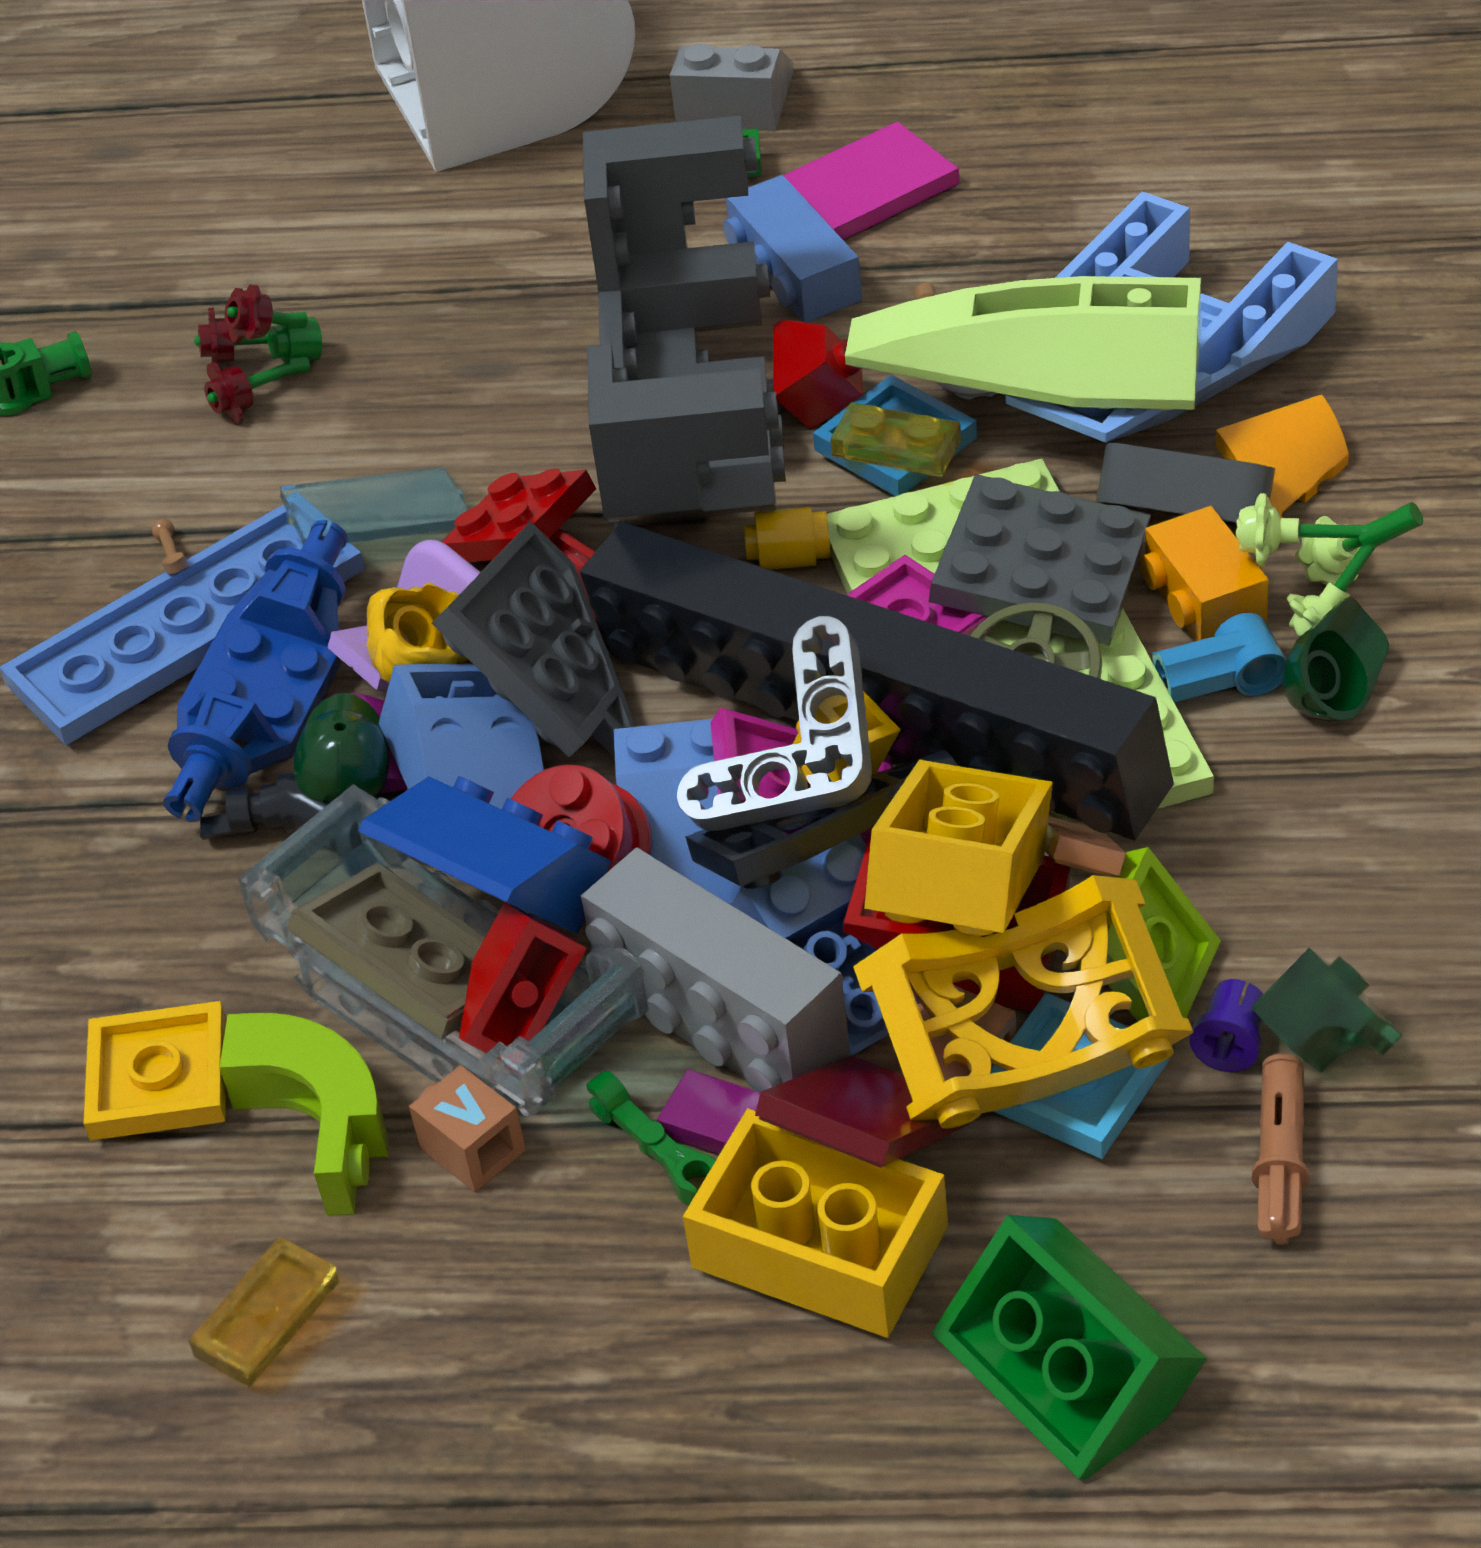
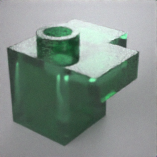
M1310 947L1251 1006V1009L1293 1053L1321 1073L1340 1054L1349 1049L1367 1047L1384 1055L1403 1036L1393 1026L1394 1023L1363 993L1370 984L1341 956H1338L1330 964Z

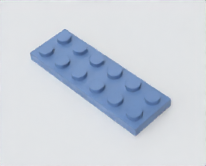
M293 498L187 559L188 566L184 570L175 574L162 573L0 666V672L5 685L65 745L72 743L196 670L227 614L265 574L264 570L269 556L278 549L295 548L301 550L310 534L313 523L317 520H322V518L299 498ZM328 523L322 534L324 537L330 529V525ZM349 541L341 550L333 565L344 582L365 570L362 553Z

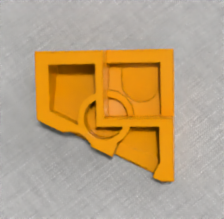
M1322 394L1216 429V448L1224 459L1275 468L1270 502L1272 507L1277 509L1281 518H1283V512L1296 500L1303 503L1309 501L1317 493V487L1321 482L1334 478L1348 465L1349 452L1342 430L1331 407Z

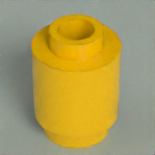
M810 506L754 512L755 524L743 525L746 559H758L759 567L777 570L816 566L817 559H827L831 556L826 511L812 512Z

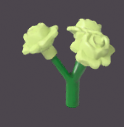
M1260 493L1255 505L1240 510L1236 521V538L1240 543L1238 546L1239 551L1255 553L1256 563L1259 567H1266L1268 555L1273 554L1280 543H1299V537L1302 538V544L1296 552V559L1300 564L1304 565L1305 576L1309 582H1321L1326 587L1320 596L1307 595L1304 597L1289 594L1287 597L1291 609L1295 612L1289 622V626L1295 629L1297 635L1301 637L1307 630L1317 624L1338 602L1350 596L1346 590L1357 579L1359 571L1376 547L1423 524V516L1418 506L1410 502L1366 525H1339L1328 516L1320 517L1316 520L1315 524H1299V518H1281L1277 509L1272 507L1266 493Z

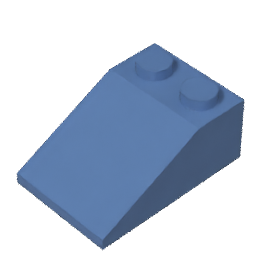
M712 719L614 729L616 784L631 793L639 801L647 814L652 833L651 856L731 905L741 887L692 861L685 836L704 829L697 827L680 808L677 799L678 786L683 776L696 766L714 762L710 725ZM716 785L708 788V798L699 801L705 809L713 807V799L717 796Z

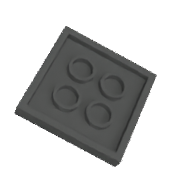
M975 474L932 579L928 602L988 617L1004 608L1022 603L1056 605L1080 617L1090 627L1099 644L1110 646L1145 542V528L1149 527L1151 515L1131 511L1118 505H1106L1072 497L1063 492H1050L1012 483L1004 478H991ZM1034 612L1013 615L1003 620L1030 627ZM1053 615L1051 632L1084 640L1083 636L1073 625Z

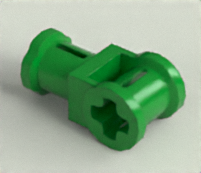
M77 331L68 333L67 340L38 349L32 338L16 343H0V360L2 364L0 365V415L18 414L27 410L35 402L51 398V384L76 376H80L83 380L91 377L92 370L89 358ZM9 392H13L14 398H10Z

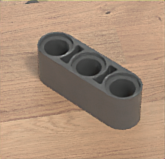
M1106 443L1096 502L1177 517L1212 506L1225 524L1237 526L1236 521L1240 510L1255 505L1260 493H1266L1270 500L1275 468L1223 458L1128 444Z

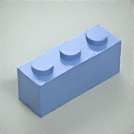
M783 174L748 187L749 196L726 198L728 219L724 220L723 229L728 243L754 241L756 263H767L769 284L773 287L778 301L784 307L789 306L803 322H810L862 301L859 257Z

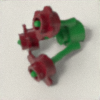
M250 284L245 291L242 288H235L225 307V318H215L214 307L208 308V324L198 325V336L194 338V344L199 346L200 358L211 357V363L207 365V374L210 381L206 382L204 386L207 401L214 412L218 414L226 413L234 424L243 422L242 410L253 405L252 389L290 374L309 372V361L319 360L322 354V334L316 318L307 317L305 311L294 313L273 311L269 296L262 294L259 286ZM268 344L271 356L274 359L281 358L284 364L248 378L238 366H232L221 370L218 366V362L234 361L235 345Z

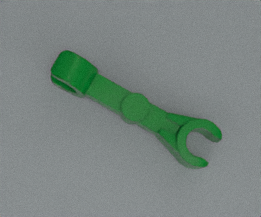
M604 1071L586 1084L588 1092L593 1095L589 1100L591 1111L604 1123L609 1124L611 1121H614L638 1143L641 1152L651 1155L664 1167L678 1199L689 1206L698 1190L688 1180L697 1176L706 1178L716 1160L710 1155L677 1144L665 1133L661 1123L652 1121L632 1103L628 1091L613 1073Z

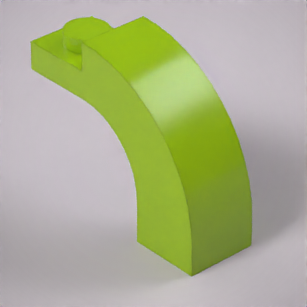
M278 1013L228 1014L219 1068L233 1110L287 1108L306 1113L319 1121L320 1128L314 1176L326 1215L354 1214L357 1187L368 1184L369 1158L388 1157L389 1143L387 1128L376 1088L364 1059L339 1034L305 1018Z

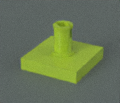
M1149 847L1128 851L1124 858L1120 876L1115 875V878L1134 879L1137 881L1146 905L1139 909L1183 1018H1187L1221 940ZM1114 924L1108 926L1106 964L1127 959ZM1135 978L1108 984L1114 992H1121L1130 997L1132 1003L1129 1011L1137 1021L1149 1017Z

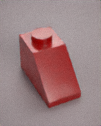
M781 319L773 325V392L776 391V399L779 403L812 430L863 396V368L846 365L845 352L848 340H841L827 326Z
M504 902L472 960L459 1038L463 1042L521 1070L587 948L561 930Z

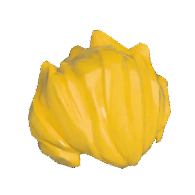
M429 582L424 584L423 588L413 586L408 590L402 587L381 589L370 597L367 605L366 635L368 639L366 646L372 665L378 670L381 679L390 683L394 665L472 663L467 657L454 652L445 642L443 634L432 624L459 593L447 591Z

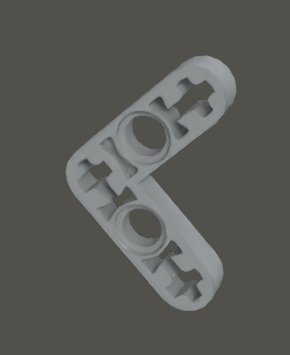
M818 616L808 620L798 629L793 639L792 652L801 743L704 763L692 768L683 776L678 786V803L680 808L697 827L706 831H720L847 804L857 800L866 792L871 782L872 765L859 649L856 640L839 619L830 616ZM832 639L836 646L829 649L828 653L830 668L835 674L833 676H826L823 664L815 655L822 651V641ZM833 695L847 697L848 708L842 718L831 724L817 722L816 710L823 700ZM844 758L850 767L842 770V780L833 782L827 773L835 770V760ZM807 765L813 774L805 776L802 766ZM775 769L789 771L790 783L780 796L766 799L759 796V783L768 772ZM807 780H808V782H809L810 785H811V787H810L809 789H807V788H808ZM716 785L723 794L714 797L712 808L705 809L699 801L708 798V788ZM743 792L746 802L743 803L735 793Z

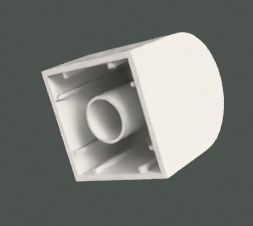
M362 0L375 69L435 172L550 138L578 126L595 114L614 94L628 70L634 50L635 22L628 0Z

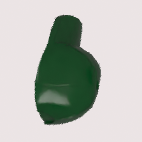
M1348 597L1338 602L1317 624L1299 637L1287 657L1283 670L1285 695L1293 708L1308 717L1327 722L1353 719L1368 703L1389 650L1387 637L1353 597Z
M340 693L323 700L309 715L294 755V776L297 787L307 797L323 803L324 801L351 802L361 798H372L383 789L389 774V755L384 734L379 725L380 718L369 703L356 695Z

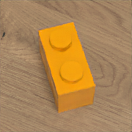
M1212 506L1145 528V555L1140 557V568L1146 584L1151 590H1159L1168 603L1170 614L1176 625L1180 628L1186 627L1196 641L1214 637L1220 625L1235 615L1241 613L1258 614L1265 620L1266 624L1268 616L1269 579L1248 552L1239 551L1238 546L1240 543Z

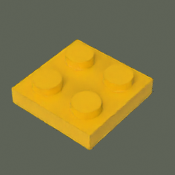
M221 1001L88 1019L83 1124L90 1141L226 1122V1086L219 1066L227 1017Z

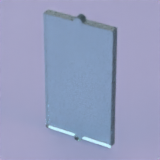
M444 467L280 487V498L287 510L286 523L295 527L303 545L310 534L313 523L317 520H327V526L322 534L324 537L328 533L332 522H334L347 533V543L453 530L456 527L454 525L455 520L468 510L463 502V490L455 488Z

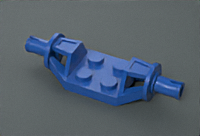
M317 520L313 523L310 534L301 550L284 548L272 553L266 562L265 574L235 605L223 621L177 705V729L173 731L169 738L168 750L172 759L182 770L170 792L166 794L163 800L164 807L173 816L181 819L188 805L190 809L186 815V821L196 822L200 820L203 809L215 787L238 788L247 782L250 774L293 757L309 715L321 703L340 666V658L327 648L331 632L339 631L338 606L341 604L346 591L343 578L333 567L341 550L348 542L347 533L338 524L332 522L328 533L324 537L322 534L327 526V520ZM237 738L249 743L241 748L234 740Z

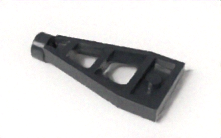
M940 750L919 758L916 762H910L872 774L871 782L866 792L857 800L847 804L720 831H698L685 836L692 861L740 887L754 889L770 885L782 877L781 870L802 863L874 827L919 760L955 766L957 764L947 751ZM808 825L790 835L785 833V831Z

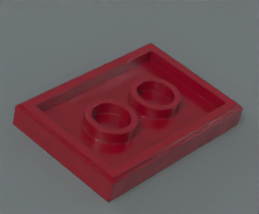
M853 1055L761 1091L755 1113L759 1120L880 1168L969 1125L967 1123L954 1128H941L938 1120L911 1121L906 1106L912 1103L913 1100L904 1075Z

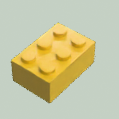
M919 760L872 828L864 909L885 912L887 918L901 923H918L926 919L953 924L956 930L968 935L984 936L994 932L1004 933L1044 859L1053 782Z
M747 1108L682 1216L691 1268L889 1338L948 1228L944 1174L900 1159L881 1168L759 1120V1117L755 1116L756 1111Z

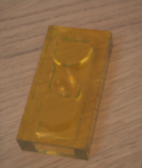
M850 402L830 438L832 457L943 477L961 442L960 422L934 418L928 415H918Z
M279 1236L188 1340L194 1357L250 1388L340 1283L335 1265Z

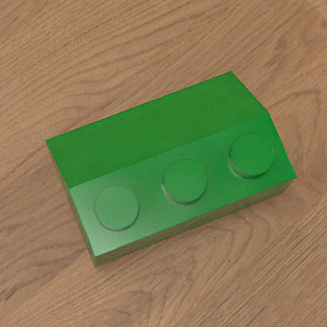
M1007 1215L931 1332L1078 1479H1088L1165 1421L1208 1359L1057 1218Z

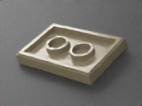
M376 862L291 912L287 930L442 1040L461 1027L472 960L485 937L383 865Z

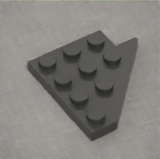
M530 521L432 624L443 634L445 642L454 652L467 657L488 678L491 687L500 697L512 701L534 723L537 732L545 741L558 746L570 757L592 735L615 758L614 729L636 727L574 563Z

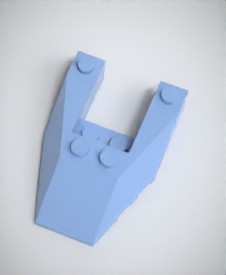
M1142 191L1055 278L1077 276L1175 277L1189 262L1190 208ZM1287 242L1230 303L1201 293V334L1195 406L1306 345L1335 314L1337 258ZM1006 395V404L1105 443L1168 422L1188 411L1183 409L1164 411L1158 409L1070 407Z

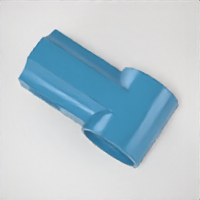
M1241 613L1229 618L1220 625L1214 637L1153 652V664L1174 702L1235 686L1244 695H1264L1282 684L1283 670L1287 660L1265 620L1260 615L1254 613Z

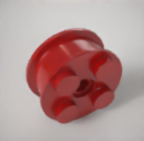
M560 765L548 768L527 780L511 797L512 800L543 814L538 825L543 829L552 832L558 820L594 837L588 850L612 861L607 872L636 847L651 856V826L642 805L631 793L612 784L604 776L590 768L580 765Z

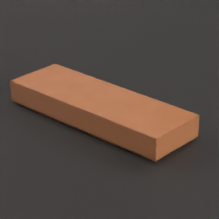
M1049 813L1045 852L1055 863L1108 877L1120 876L1126 853L1106 833L1097 832L1083 822L1070 817Z

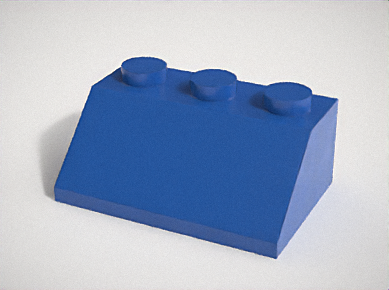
M428 776L362 820L358 832L578 934L585 919L581 895L606 874L612 862L588 850L594 837L558 820L552 832L538 826L543 814L509 798L506 799L502 809L489 804L494 794L493 791L461 776H458L453 787Z

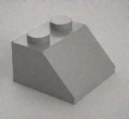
M707 44L679 46L670 73L675 122L741 115L742 129L776 130L793 76V62L781 49L761 48L755 45H747L740 48L711 47Z

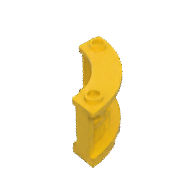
M1092 875L1078 885L1049 900L1014 913L1018 927L1006 930L1004 933L994 932L985 937L964 934L958 930L925 934H900L853 966L861 991L875 993L913 1100L912 1103L906 1106L911 1121L938 1120L941 1128L962 1126L978 1118L981 1113L996 1111L1048 1097L1102 1078L1132 1064L1134 1068L1138 1069L1154 1066L1167 1060L1174 1054L1172 1045L1191 1035L1193 1029L1189 1019L1183 1018L1139 909L1146 905L1136 880ZM1114 924L1127 959L1106 964L1108 926ZM1062 950L1067 955V959L1063 962L1062 970L1074 969L1081 964L1080 971L1066 973L1049 971L1044 968L1041 959L1046 954ZM1014 966L1019 974L1031 985L1047 992H1075L1062 1023L1040 1051L1004 1041L974 1023L988 1012L996 998L1000 970ZM1135 978L1149 1017L1125 1029L1114 1028L1109 1023V1016L1117 1010H1129L1132 1000L1121 992L1111 991L1100 994L1101 988L1107 984ZM967 979L976 982L981 990L977 997L966 1005L956 1008L954 1005L964 1002L965 992L958 991L953 983ZM915 997L932 1018L923 1021ZM1085 1033L1092 1044L1074 1051ZM946 1034L953 1037L954 1040L950 1041L944 1049L943 1067L952 1061L962 1062L970 1070L969 1076H957L945 1081L930 1039ZM991 1063L1008 1071L991 1073Z

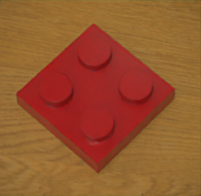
M550 469L538 475L519 476L517 473L506 474L489 485L487 489L489 494L476 507L465 511L455 520L454 525L456 527L441 542L449 546L467 562L493 560L530 521L549 539L591 496L596 487L587 470L560 472L559 469Z

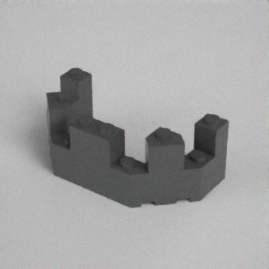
M741 115L583 132L584 203L598 287L600 345L587 346L589 430L604 519L608 520L614 527H617L621 521L634 526L709 519V516L776 510L775 482L786 481L781 415H778V412H781V403L776 399V391L773 392V379H767L764 356L710 362L708 349L698 350L696 332L761 326L760 298L770 297L767 263H756L754 241L688 248L686 225H696L694 201L749 196L747 173L758 172L755 138H743Z

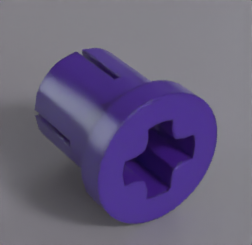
M1229 979L1220 982L1213 991L1206 1013L1201 1015L1194 1023L1193 1033L1189 1039L1190 1047L1201 1062L1213 1069L1224 1072H1239L1248 1069L1257 1060L1261 1048L1259 1028L1266 1010L1267 1001L1262 991L1249 983L1242 1004L1239 1005L1238 1003L1246 981Z

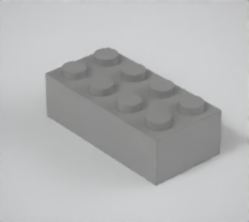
M636 847L581 895L587 925L585 932L590 942L595 967L594 978L603 993L616 1002L624 1000L644 1013L648 1020L661 1032L666 1034L673 1032L692 1044L699 1054L712 1065L726 1066L746 1079L754 1091H764L850 1056L841 972Z

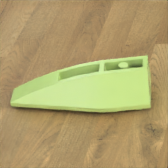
M1077 276L1031 279L965 288L912 300L853 318L845 352V363L855 367L1070 407L1158 409L1164 411L1173 409L1195 410L1201 334V278Z

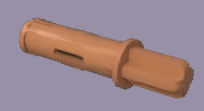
M1290 1054L1271 1055L1264 1059L1262 1063L1260 1157L1252 1167V1182L1259 1189L1257 1231L1262 1238L1274 1239L1276 1245L1288 1244L1291 1237L1298 1236L1301 1233L1302 1191L1308 1186L1310 1175L1307 1165L1303 1162L1304 1069L1302 1061Z

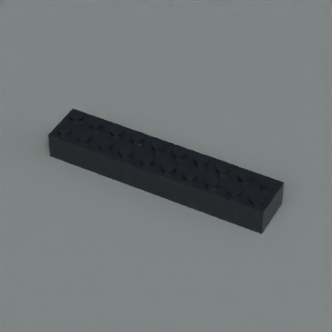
M622 521L579 571L590 598V606L596 614L605 637V645L611 655L623 663H637L659 671L671 680L678 682L685 680L710 689L721 698H735L758 706L772 716H786L799 721L792 652L793 639L798 629L808 620L818 616H830L839 619L856 640L860 656L863 691L901 729L888 752L890 754L916 762L919 758L945 750L953 757L957 766L1051 781L1053 784L1049 813L1056 812L1081 821L1097 832H1112L1134 841L1174 785L1157 699L1154 696ZM832 639L822 641V651L815 655L823 664L826 676H833L835 674L830 668L828 653L829 649L836 646Z

